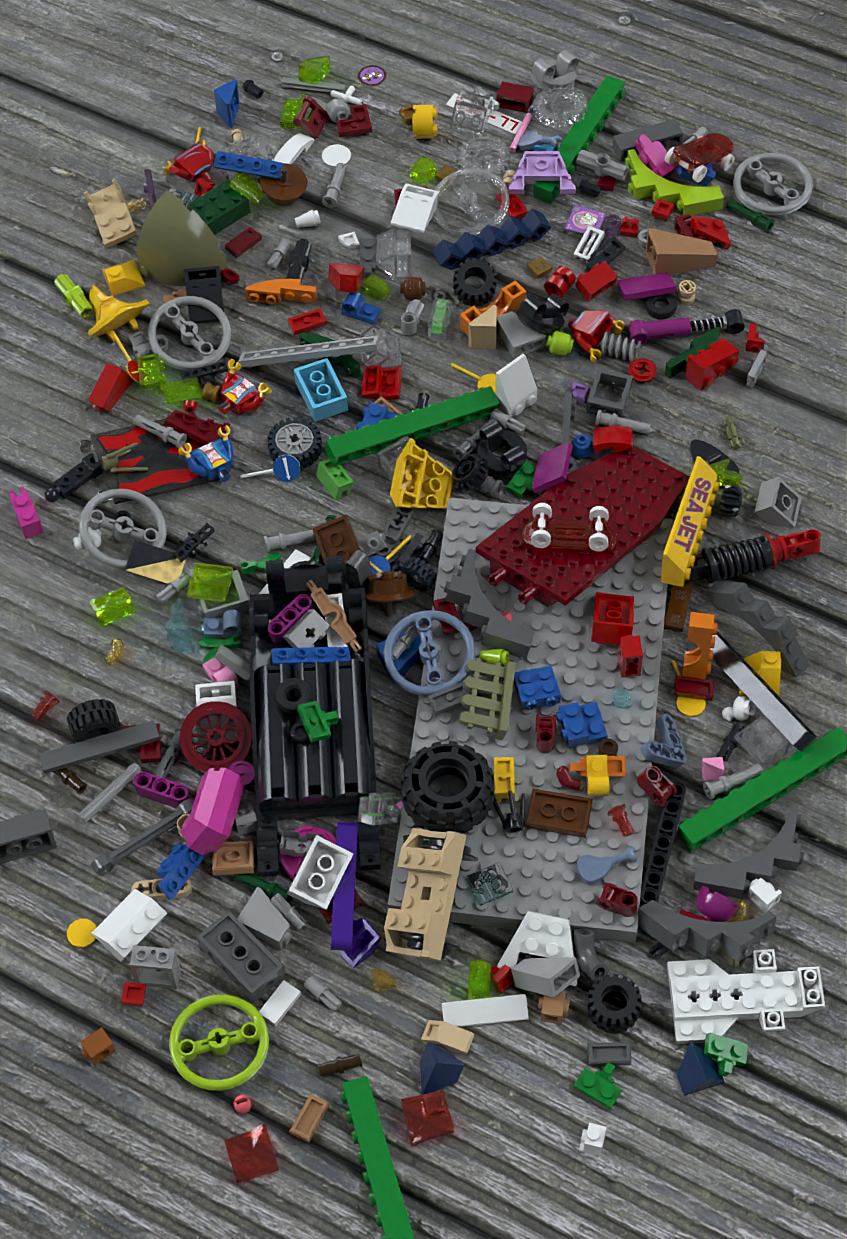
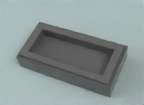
M630 1042L587 1043L588 1066H606L608 1062L612 1065L632 1064Z

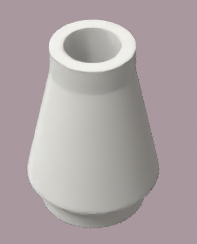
M313 209L295 218L297 228L317 226V224L321 223L318 210L313 211Z

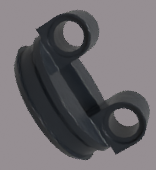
M557 294L549 296L546 303H543L534 295H529L520 304L517 316L520 322L529 329L552 336L555 331L561 332V327L565 323L563 316H566L569 304Z
M496 421L479 431L481 441L478 445V454L488 461L489 474L510 476L517 473L520 467L526 463L527 446L519 435L510 431H504ZM505 446L508 451L501 454V461H499L492 452Z

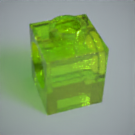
M422 155L410 168L411 180L425 186L436 175V162Z

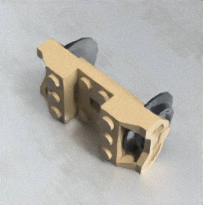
M412 828L410 836L401 847L397 866L409 870L401 909L388 908L384 931L387 952L429 961H441L442 955L449 956L451 950L460 949L457 945L445 942L461 860L478 861V858L471 854V848L465 846L466 835L453 831L436 832ZM424 838L430 839L428 845H422ZM402 938L408 941L407 947L411 949L401 947Z

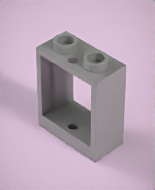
M238 570L194 583L195 590L192 592L195 602L199 601L200 606H198L200 617L223 618L224 612L228 610H237L241 613L249 611V599ZM234 586L239 601L207 609L203 595Z
M133 945L130 968L135 983L146 984V986L178 988L181 969L175 949Z

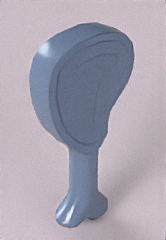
M530 130L521 137L518 146L522 151L532 150L535 145L541 146L542 144H551L552 147H555L562 138L560 135L543 137L536 130Z
M628 846L625 852L612 857L581 856L577 861V871L581 880L588 885L595 884L608 875L614 864L625 860L636 862L635 848Z

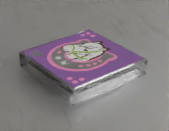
M574 204L565 225L564 233L582 238L588 226L601 230L607 213ZM591 232V234L589 235V237H588L589 240H590V238H591V236L593 235L594 232Z

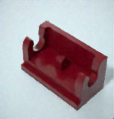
M690 214L675 217L674 230L677 234L705 240L704 236L694 233L690 220H687L692 218Z

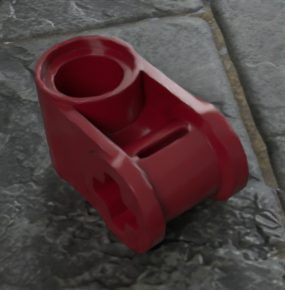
M536 714V747L541 753H550L554 749L556 715L541 717L539 714Z
M649 766L637 776L639 787L658 806H664L667 799L677 792L675 785L656 766Z
M604 883L602 887L603 892L601 897L597 898L596 904L604 910L612 911L625 917L635 915L638 903L636 894L614 884ZM625 902H630V903H632V905H631V906H626V905H624V903H625Z

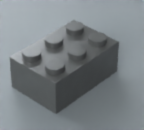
M46 809L34 810L26 815H16L11 819L0 821V864L57 848Z

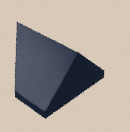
M691 1041L676 1075L684 1096L725 1082L723 1076L718 1075L719 1066L717 1062L711 1057L705 1056L704 1051Z
M430 1042L427 1043L420 1059L422 1096L456 1083L465 1066V1063Z

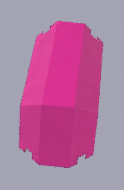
M209 768L202 776L190 816L184 821L181 831L182 837H186L188 840L186 842L188 848L205 855L211 851L212 853L216 852L229 838L244 789L243 783H240L241 778L237 773L227 768H220L219 771Z

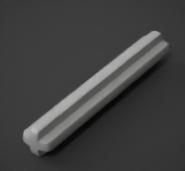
M283 77L281 82L282 87L328 93L334 90L343 94L346 91L344 84Z
M132 763L79 812V818L83 822L90 820L132 781L136 774L141 772V768L136 763Z

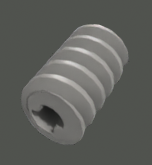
M605 332L601 347L602 354L605 355L609 351V356L615 354L616 358H620L622 355L623 360L629 357V361L632 362L639 353L641 341L635 345V339L628 343V337L621 341V335L615 339L614 333H612L609 338L608 332Z

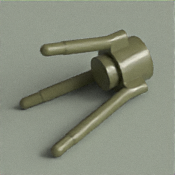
M136 442L101 457L104 470H110L111 473L148 471V468H116L119 465L118 457L130 453L131 449L138 445Z

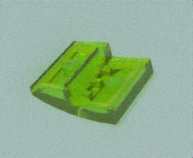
M236 172L229 184L230 187L257 205L264 195L260 182L249 174Z
M195 562L187 598L225 602L233 568Z

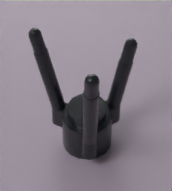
M508 790L511 813L506 815V819L495 798L493 805L502 822L503 829H507L509 833H517L522 831L525 826V794H521L519 816L515 812L512 791Z

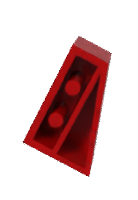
M724 338L709 345L710 349L706 351L701 349L698 351V355L693 356L691 354L688 356L685 379L700 391L706 386L709 387L716 378L722 377L726 370L738 363L739 350Z

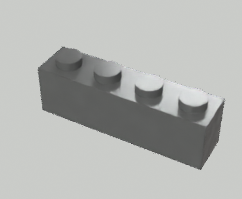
M673 119L613 136V150L621 162L627 158L628 150L635 149L637 155H639L635 141L640 135L648 136L652 143L654 141L660 142L667 149L682 145L683 131L677 120Z

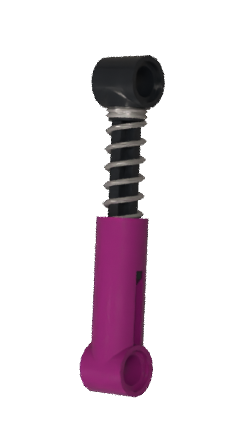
M738 309L729 310L721 318L717 316L716 319L711 317L710 319L704 318L701 320L699 318L697 321L694 319L690 321L689 318L652 322L637 319L628 325L631 341L635 339V344H638L639 341L643 344L650 339L691 335L692 331L698 332V330H702L704 332V330L714 329L718 326L721 330H728L731 334L740 333L745 329L742 312Z

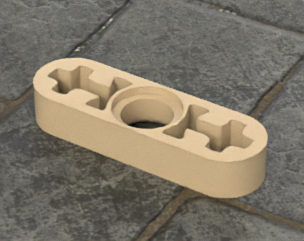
M162 879L138 881L131 888V892L134 889L140 891L143 888V894L154 901L168 899L164 893L156 892ZM189 879L184 884V890H179L174 898L187 897L191 893L192 886ZM150 887H152L153 894H150Z

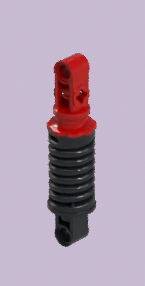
M810 529L786 536H776L774 539H771L768 534H764L763 536L753 538V540L747 539L746 541H739V543L733 542L725 546L720 545L718 548L716 546L702 548L701 555L695 556L694 566L690 567V578L685 580V583L706 579L711 584L714 581L727 579L728 576L732 578L735 575L748 574V572L754 573L755 570L775 569L779 561L786 562L789 559L817 554L820 552L821 533L818 530Z

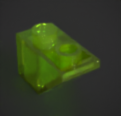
M330 56L305 59L299 65V81L318 84L331 70Z
M485 960L470 961L468 1000L489 998L491 963Z

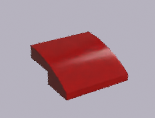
M381 364L364 367L361 396L374 400L381 396L386 400L400 399L401 367L383 369Z
M606 426L594 429L593 447L595 452L613 447L615 453L633 448L632 428Z

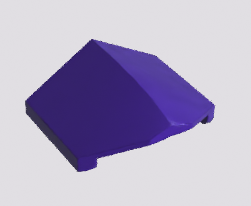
M362 917L359 920L353 921L352 951L339 952L355 968L374 954L382 937Z

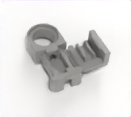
M143 331L128 336V341L133 345V353L138 362H142V357L154 353L149 344V339L144 338ZM156 335L157 342L163 341L165 343L164 346L160 347L165 352L168 349L167 338L164 335Z

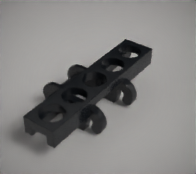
M222 361L182 372L181 378L183 383L197 380L198 384L204 388L207 382L215 385L216 379L214 375L227 372L228 367L226 362ZM203 369L207 370L206 373H202L201 371ZM210 375V380H202L203 376Z
M206 523L195 534L188 532V537L184 541H179L181 547L173 554L174 557L178 558L181 563L189 555L193 554L196 557L197 553L193 549L199 544H204L206 547L208 544L205 540L215 532V529Z

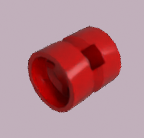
M559 266L544 283V289L548 295L557 294L562 298L576 281V277L569 268Z

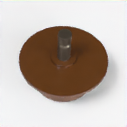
M283 163L280 179L260 177V186L271 202L277 205L287 206L295 203L307 189L308 181L305 173L292 164Z
M385 571L368 576L369 589L365 590L366 600L385 602V616L393 615L392 601L409 599L415 595L413 589L407 588V576L404 573Z

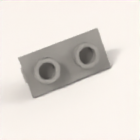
M378 531L357 541L360 550L367 556L387 547L384 542L386 539L385 535Z

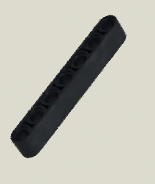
M680 781L672 782L680 795L670 796L662 809L640 894V907L649 903L644 900L646 898H651L659 903L685 800L686 787ZM672 809V810H675L676 812L671 813V812H669L668 810ZM664 827H670L671 830H665ZM664 844L667 847L661 848L658 845ZM655 862H660V863H662L663 865L657 866V865H655L654 863H655ZM650 880H655V881H657L658 883H657V884H652V883H650L649 881H650Z

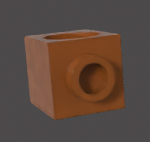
M102 1027L80 1041L83 1048L80 1051L86 1061L91 1060L94 1066L116 1052L113 1042Z

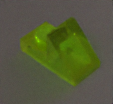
M730 458L709 465L718 474L717 482L720 485H736L741 487L743 475L728 470Z

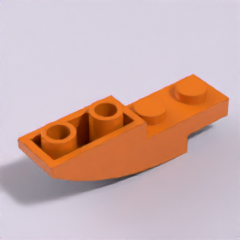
M301 279L267 280L245 288L246 300L252 302L281 305L283 299L316 303L318 298L317 287L301 285Z

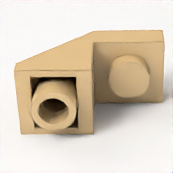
M428 1020L421 1040L425 1043L430 1042L442 1045L452 1053L467 1054L474 1034L444 1021Z

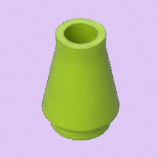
M505 649L481 650L479 658L482 662L493 665L496 662L501 663L503 667L509 661V651H505Z

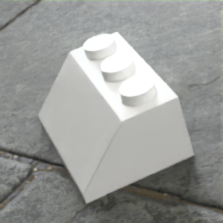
M316 835L287 894L306 904L326 910L353 853Z
M134 889L91 934L122 962L132 952L133 945L137 946L164 919L167 912L152 898Z

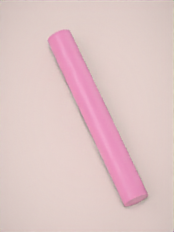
M527 113L509 148L511 152L516 151L518 142L524 135L532 114Z

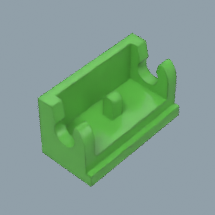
M329 459L319 462L316 476L334 500H339L343 491L348 495L354 481L341 465L333 467Z

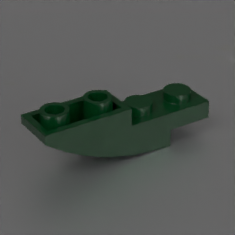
M718 326L708 330L704 335L694 338L690 342L689 350H685L681 355L670 359L666 363L665 375L670 379L682 371L686 373L688 356L691 354L693 356L698 355V351L701 349L704 351L710 349L709 345L719 341L721 328Z
M311 333L299 334L300 345L335 341ZM346 354L338 357L322 358H328L335 366L338 365L347 375H351L355 379L361 375L360 363L353 359V355Z

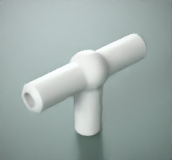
M349 86L345 94L334 90L330 93L331 97L341 99L345 103L362 105L363 102L361 99L352 97L355 91L354 86Z

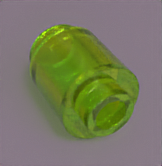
M376 275L368 276L364 281L365 290L378 298H386L391 290L388 283Z

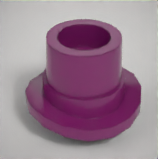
M241 760L234 762L229 767V770L240 776V783H243L244 788H247L254 781V767L250 763Z

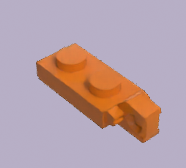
M586 756L585 758H580V763H569V771H580V776L587 777ZM607 756L608 776H626V756Z

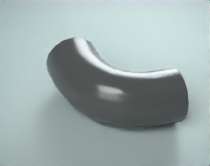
M575 929L573 940L574 954L581 971L595 983H597V979L600 977L604 980L609 970L607 965L600 961L596 955L594 948L595 932L591 929Z

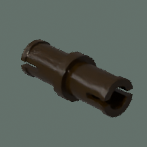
M62 768L52 771L62 779V783L69 785L78 794H82L86 790L87 784L78 778L73 770Z
M359 1053L344 1058L339 1056L336 1057V1060L318 1064L321 1077L338 1072L342 1074L345 1070L362 1067Z

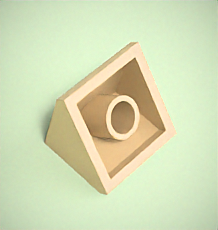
M495 305L468 324V347L471 349H496L497 307Z

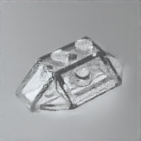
M393 227L377 235L376 264L394 282H404L406 277H411V230Z

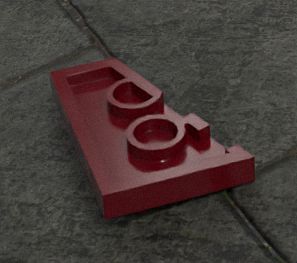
M174 410L165 419L164 423L167 427H172L175 431L181 434L184 433L187 437L203 445L221 438L217 432L220 427L224 434L226 433L225 426L227 425L230 428L229 423L224 422L222 425L214 423L213 419L208 418L206 421L198 419L196 415Z

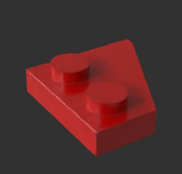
M693 216L690 220L695 234L704 236L713 243L717 240L724 244L723 248L729 249L732 245L723 220Z

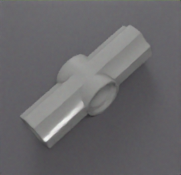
M581 150L577 157V164L595 170L598 176L609 175L625 180L629 171L628 166L612 161L610 156L604 153L596 155Z

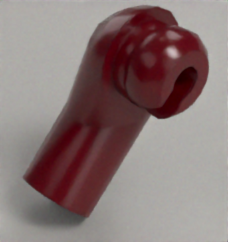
M560 766L556 771L560 785L579 791L582 781L571 779L568 772L569 769L566 766Z

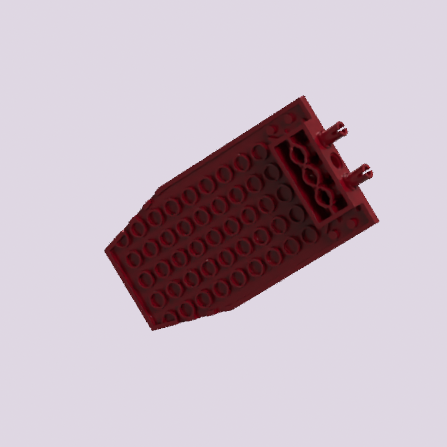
M635 446L631 449L611 453L572 471L567 475L566 481L551 487L475 547L477 554L490 561L489 573L491 575L488 577V582L490 585L493 584V587H496L501 581H505L520 590L521 593L518 595V600L520 603L523 602L524 605L531 599H535L548 608L557 601L566 606L660 528L664 518L668 516L669 510L672 506L674 507L677 498L681 496L687 487L690 476ZM538 503H546L552 508V516L546 520L545 531L551 535V542L545 548H537L531 543L533 532L538 530V520L533 517V507ZM596 506H603L609 512L608 521L603 523V534L608 537V547L603 551H594L589 547V538L595 534V523L590 520L589 514L590 510Z

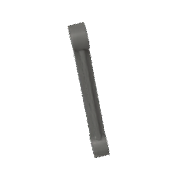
M187 799L177 807V811L111 853H103L97 856L91 863L94 871L98 876L108 874L116 863L177 825V820L180 816L190 814L194 800Z

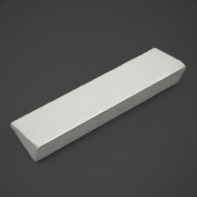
M526 994L442 1003L443 1021L457 1027L529 1020Z

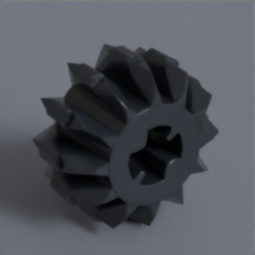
M726 485L724 487L719 505L721 514L730 517L738 515L743 501L744 491L742 488L736 485Z

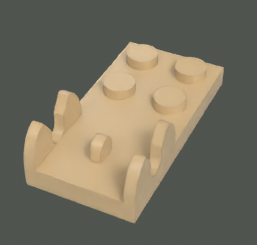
M112 179L113 185L91 195L88 191L84 192L106 248H110L138 235L122 190L116 179Z

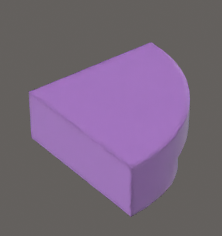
M573 382L572 395L578 402L584 404L590 387Z

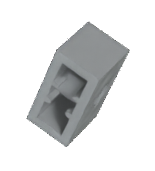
M309 609L286 632L283 638L293 648L314 647L313 643L317 639L320 640L327 634V629L330 625L314 609ZM306 629H310L308 631L309 636H305L307 634Z

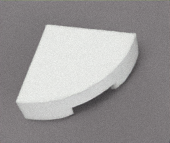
M355 232L338 236V240L343 246L353 249L360 248Z

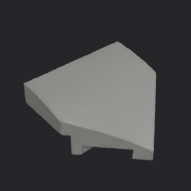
M221 645L215 658L247 680L250 677V665L232 650Z

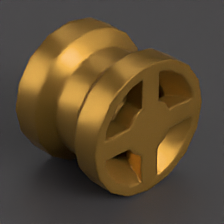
M207 382L203 388L202 399L218 403L221 398L220 390L222 386H213Z

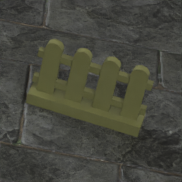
M480 658L468 661L466 670L474 675L473 677H467L463 685L465 689L471 691V695H464L461 703L464 707L469 708V712L464 711L459 716L460 723L467 725V729L472 730L473 727L486 729L489 734L495 731V739L503 740L508 731L516 662L508 661L506 666L502 667L501 663L496 662L495 665L481 662ZM479 675L493 678V682L479 679ZM477 692L491 695V699L479 697ZM475 709L489 712V716L476 714Z

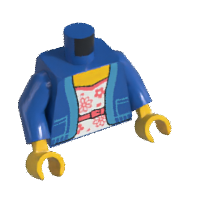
M225 426L226 434L222 433L221 427L217 431L218 435L223 438L222 441L219 438L191 451L192 447L189 443L184 444L187 451L182 446L179 447L178 452L186 457L185 461L192 473L205 477L208 481L219 478L222 482H226L230 479L231 475L229 472L234 461V450L231 439H228V434L230 433L229 426Z

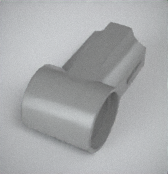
M414 299L410 301L406 312L401 315V331L405 335H413L417 331V324L425 309V305L420 300Z

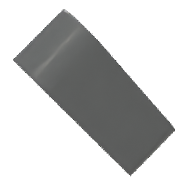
M356 550L344 564L348 588H365V590H368V576L372 574L370 560L364 552Z

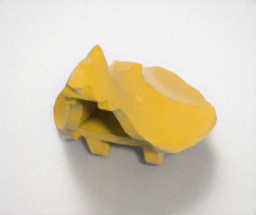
M92 285V289L89 292V300L95 313L96 325L88 331L89 337L96 338L106 334L112 342H115L116 340L112 335L115 333L113 330L120 328L126 323L129 324L133 331L137 330L138 324L135 317L150 305L149 301L146 299L129 304L119 301L113 296L108 297L98 287Z

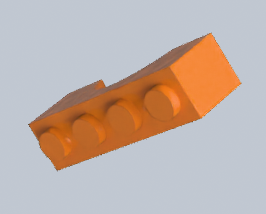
M515 280L502 288L498 297L489 306L483 309H477L475 306H472L460 314V328L468 335V324L493 305L497 307V316L520 309V304L526 299V290Z
M691 612L687 640L695 643L698 648L685 652L682 676L705 680L706 674L710 675L711 663H708V661L712 662L713 650H710V648H714L715 637L712 635H716L718 623H714L715 615Z

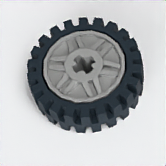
M293 417V421L290 418H286V422L281 420L279 425L276 423L274 429L271 428L270 434H268V450L271 459L275 461L279 456L291 455L298 460L303 468H307V463L310 466L314 464V460H318L322 450L321 434L317 426L312 424L310 420L305 422V418H301L298 421L297 417Z

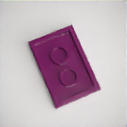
M668 272L617 280V287L625 300L677 292V286Z
M566 442L539 455L532 486L535 494L566 481L573 447L570 442Z

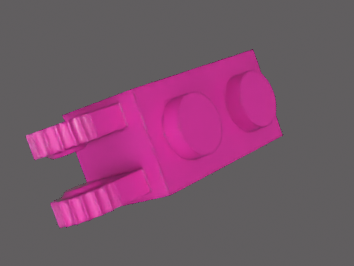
M643 134L635 141V146L639 151V159L651 171L662 178H666L677 168L675 162L673 164L665 162L667 151L660 142L654 141L652 143L648 136Z
M24 486L19 487L21 494L19 496H15L13 490L8 492L25 539L39 535L43 531L28 492L26 493Z

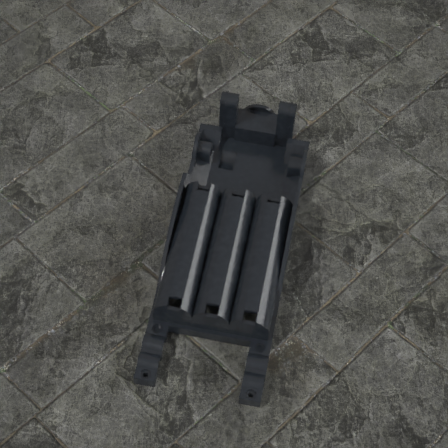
M343 556L326 557V566L314 561H301L289 568H284L283 560L266 561V578L269 593L250 595L249 608L252 654L250 657V696L256 789L259 877L279 876L278 819L358 814L361 870L381 869L378 816H374V824L362 822L365 812L378 811L365 588L346 589ZM312 579L318 588L321 587L327 595L342 593L347 623L356 634V641L362 647L359 652L355 653L350 644H348L351 662H339V660L331 662L328 667L326 664L315 661V664L305 665L301 662L293 666V669L291 666L281 663L280 666H274L271 649L293 647L286 640L280 644L273 643L269 637L268 624L297 596L307 594L311 597L310 594L312 592L307 587L306 582ZM312 599L313 609L325 620L317 604ZM310 629L305 630L307 632L305 636H309L308 631ZM327 634L322 639H317L313 643L314 647H328ZM290 678L302 679L311 689V702L317 701L321 711H325V713L337 711L339 719L337 724L331 725L329 728L331 732L330 738L312 743L309 739V741L303 744L293 741L291 728L296 723L302 722L299 713H287L277 704L276 691L283 681ZM290 690L286 694V698L290 702H296L302 696L298 690ZM358 784V792H346L345 785ZM309 787H321V794L310 795ZM284 789V796L273 797L272 790Z

